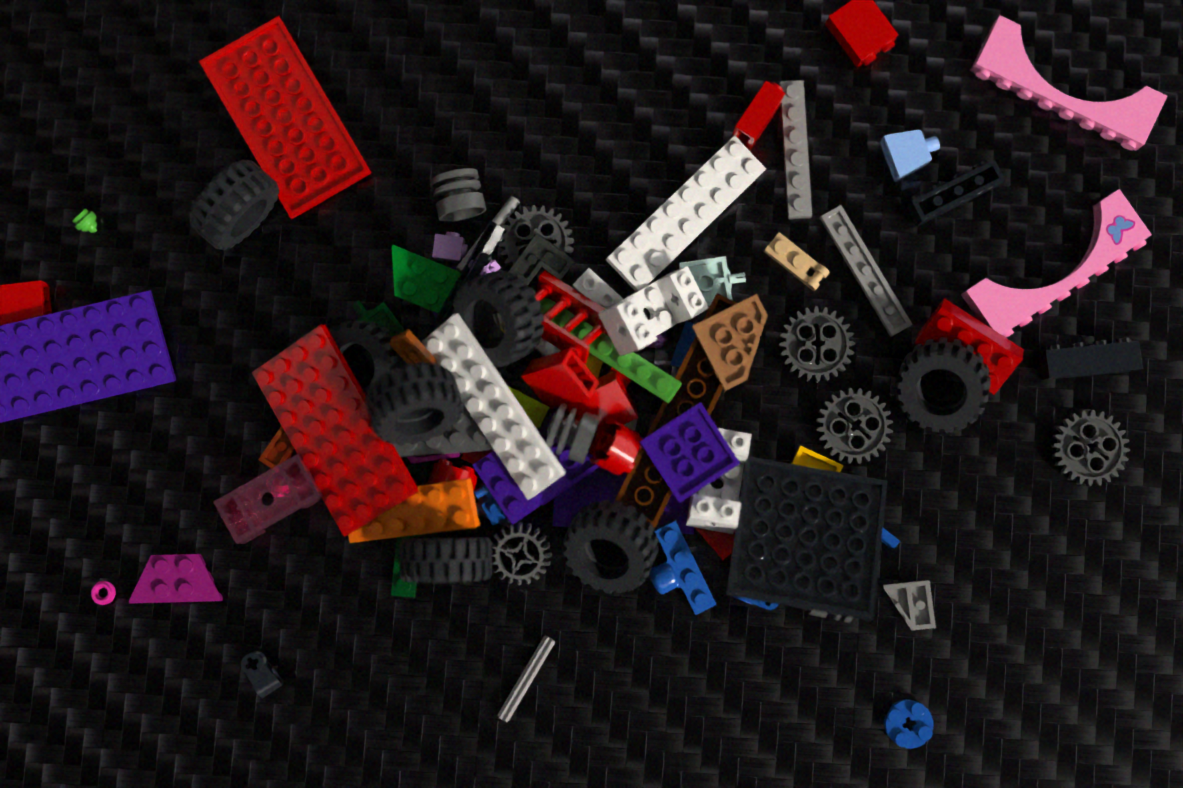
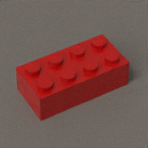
M945 298L919 331L915 341L916 345L922 344L924 346L926 340L933 338L935 342H939L940 337H947L948 342H954V339L961 340L962 346L966 347L969 344L974 347L973 353H980L984 358L983 364L988 365V376L991 377L989 392L995 395L1022 361L1024 352L1023 348Z

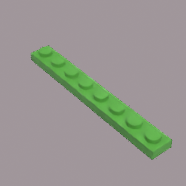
M545 297L540 301L541 307L539 308L541 313L545 314L556 303ZM563 309L551 321L562 328L575 315ZM582 321L570 334L581 340L594 327ZM601 334L589 345L590 354L668 404L682 384L634 352L620 356L611 338L606 334Z

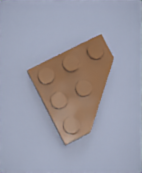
M757 294L692 326L724 391L747 380L768 316Z

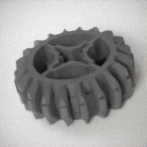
M519 521L518 527L515 528L514 524L512 525L510 522L509 530L502 526L500 528L501 534L495 532L493 535L495 540H491L493 548L492 565H496L493 568V572L502 571L499 578L504 579L508 576L509 584L513 582V579H517V585H521L522 579H525L526 583L530 584L531 576L538 580L540 577L538 572L545 574L546 568L544 566L550 565L551 561L548 557L552 556V551L546 549L551 547V543L548 541L543 542L547 538L545 533L538 536L540 532L539 527H536L534 531L531 530L532 523H528L527 528L522 527L523 522ZM521 536L519 542L505 544L508 539ZM528 539L536 544L539 555L534 554L535 551L529 549L527 545ZM522 544H524V552L521 555V557H519L518 562H516V553L519 551V549H521ZM501 551L505 552V555L512 559L511 567L504 562ZM523 563H535L527 569H519Z

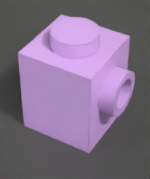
M446 232V235L435 234L432 254L434 261L459 264L468 253V245L465 244L464 238L454 232Z

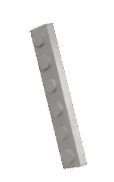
M783 81L779 85L782 87L783 92L786 93L781 103L788 219L811 218L812 205L804 81Z
M840 205L820 217L822 223L890 337L911 326L910 319L843 207Z

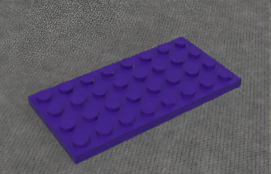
M151 290L0 325V423L176 381Z

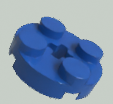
M903 699L895 702L889 708L890 710L884 719V728L888 737L898 746L909 749L917 748L932 737L933 718L923 704L914 700ZM907 717L915 722L911 730L907 727L903 728V724L906 723L905 718Z

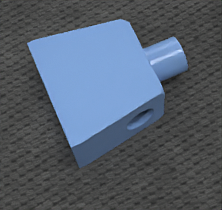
M921 130L885 135L880 141L895 182L926 166L932 160L930 152L940 149L938 138L933 136L924 139Z

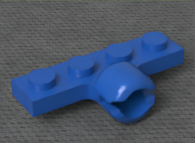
M672 520L654 529L666 556L663 563L651 568L649 572V577L655 589L660 594H665L675 588H682L695 615L715 606L716 602L676 520Z

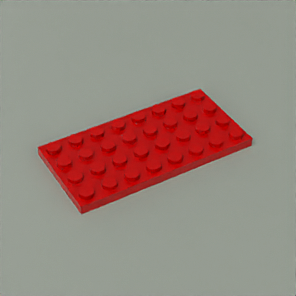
M279 16L199 61L260 167L277 183L279 188L278 198L291 219L372 173Z
M320 325L252 372L344 537L420 492L394 445L381 440L374 434L365 404L366 395L326 325Z

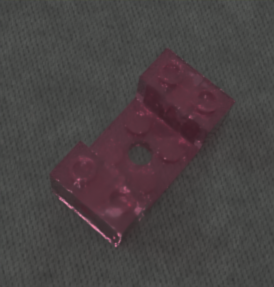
M297 454L214 501V504L236 544H244L266 532L265 528L300 508H308L322 500L323 494L316 485L308 467L304 464L303 458ZM266 492H270L274 496V502L270 506H266L262 502V496Z

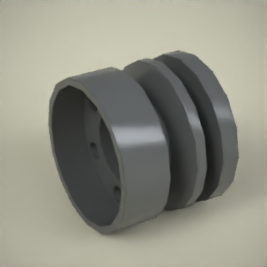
M476 169L451 170L439 174L430 180L432 188L435 189L433 191L434 197L444 198L436 203L440 221L468 219L486 211L483 193L474 192L481 187L480 181L477 180L479 175Z
M561 403L548 427L546 444L550 450H552L554 443L559 444L556 455H560L565 446L569 447L568 459L583 464L599 424L600 416L585 412L579 421L575 419L577 408L573 407L568 417L565 415L568 405Z

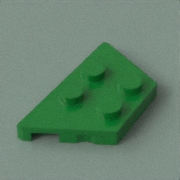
M392 246L395 297L438 314L461 272L398 246Z

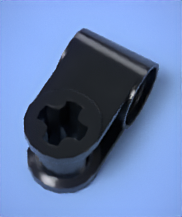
M252 651L242 659L241 667L251 681L254 690L261 698H264L283 685L279 674L262 652ZM257 658L259 663L251 667L249 663L252 659Z

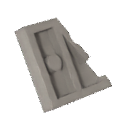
M930 580L883 585L884 590L911 630L936 628Z

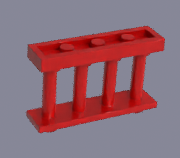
M544 271L539 275L537 292L534 296L539 301L545 297L549 298L556 304L543 314L544 321H542V325H544L543 334L540 336L561 351L572 348L585 364L587 363L590 350L589 345L601 334L609 336L598 315L605 308L552 274ZM565 309L575 316L561 328L551 320ZM582 321L587 322L594 328L581 340L570 334Z

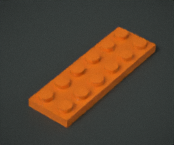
M471 478L416 485L420 492L349 534V542L355 543L479 526Z

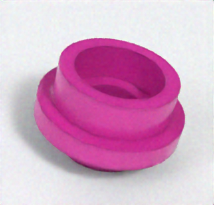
M108 581L97 582L91 590L92 599L100 605L109 604L116 595L114 585ZM103 588H105L108 592L106 597H103L101 595V590Z

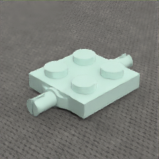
M726 256L679 263L680 269L688 266L708 307L711 305L716 293L732 300V284L746 282L744 272L731 275L727 268Z

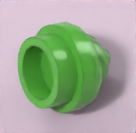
M85 209L72 220L76 224L75 228L77 230L89 231L91 233L97 231L96 215L92 211L89 212Z

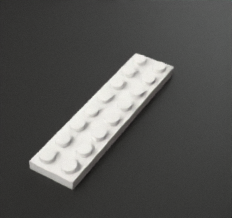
M733 136L605 260L636 292L645 288L766 168L737 137Z
M459 314L450 317L422 341L427 350L435 357L438 365L444 366L453 373L463 404L528 500L566 474Z

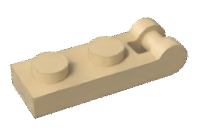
M780 232L764 250L766 254L814 291L819 287L820 280L826 278L830 273L826 267L816 262ZM809 268L815 271L812 277L806 274Z

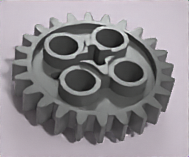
M533 205L532 211L528 212L527 208L523 207L524 214L521 215L515 211V220L510 217L507 218L510 226L502 225L505 228L504 231H506L502 239L505 242H501L499 248L506 249L500 253L501 257H508L504 262L505 265L514 264L519 258V254L528 245L516 246V243H529L536 233L547 241L556 240L557 243L553 245L565 254L573 252V248L568 246V244L574 243V239L567 237L572 234V229L565 230L568 221L560 222L561 214L554 217V209L546 213L545 206H542L540 211H537L535 205ZM545 226H550L554 231L551 235L544 236L541 233V229ZM525 227L530 230V234L527 237H520L518 235V231L521 228ZM543 267L536 274L537 280H539V275L542 272L547 271Z
M817 306L814 307L813 313L810 312L808 307L804 309V315L799 311L796 312L797 320L790 317L788 321L791 326L784 325L782 327L787 333L779 335L781 339L785 340V342L778 344V347L785 348V351L779 355L787 356L788 358L783 364L791 363L792 367L789 372L798 370L797 378L806 374L807 382L810 381L812 376H814L816 383L820 381L821 376H823L825 381H828L829 373L834 378L837 377L836 369L842 372L846 369L842 363L850 364L851 361L846 356L854 354V351L850 350L849 347L855 345V342L848 339L854 333L846 332L850 324L842 325L841 322L844 317L836 319V311L828 315L827 307L821 313H819ZM814 324L818 325L817 342L822 344L817 350L819 365L815 364L816 346L811 344L816 339ZM804 327L810 331L808 339H804L799 335L800 328ZM824 327L832 329V338L824 337L822 332ZM805 350L810 353L811 359L809 362H804L800 359L801 351ZM825 350H830L834 354L832 362L824 359L823 352Z
M849 388L847 395H845L840 390L838 391L839 398L831 395L832 403L825 401L823 404L827 409H820L818 411L823 416V418L816 419V422L822 424V427L817 428L816 431L823 433V436L818 438V441L825 440L826 444L823 446V449L830 447L832 449L829 454L830 456L838 453V461L846 457L847 464H850L853 458H855L856 463L860 464L863 457L866 462H869L870 454L874 457L879 456L876 449L881 451L886 449L882 442H890L886 434L893 433V430L888 429L887 425L893 423V421L886 420V416L891 412H883L882 409L886 403L878 405L879 396L871 399V391H867L865 395H862V389L859 388L856 394H854L852 388ZM849 403L854 404L858 409L855 416L847 412ZM838 412L842 413V415L851 423L857 421L858 424L856 427L859 430L856 429L852 431V425L846 420L840 418L838 416ZM868 418L873 419L876 423L873 431L867 429L865 425ZM835 421L843 425L841 434L835 433L832 429ZM862 432L868 434V435L871 437V439L868 440V439L862 434ZM853 436L861 439L862 443L859 449H855L851 445Z
M1085 410L1079 411V417L1075 413L1071 414V421L1063 419L1062 422L1065 427H1056L1060 435H1052L1057 440V443L1050 446L1057 449V452L1051 456L1059 458L1055 466H1063L1060 473L1065 474L1069 472L1068 480L1076 478V484H1082L1085 480L1086 486H1092L1093 481L1096 486L1102 485V480L1108 483L1111 482L1110 476L1118 477L1116 469H1125L1121 461L1129 460L1123 456V453L1130 451V449L1125 448L1123 445L1129 442V439H1122L1121 437L1126 431L1117 430L1120 422L1112 424L1113 416H1107L1104 419V412H1098L1096 415L1095 410H1089L1088 414H1086ZM1084 426L1090 429V436L1088 438L1083 435ZM1073 436H1075L1081 442L1075 441L1073 439ZM1104 439H1107L1110 443L1108 451L1103 448L1102 443ZM1086 444H1092L1091 449L1096 452H1088L1090 448ZM1072 445L1078 449L1076 457H1073L1070 453ZM1100 454L1105 455L1108 458L1107 461ZM1092 458L1098 463L1096 470H1093L1090 466Z

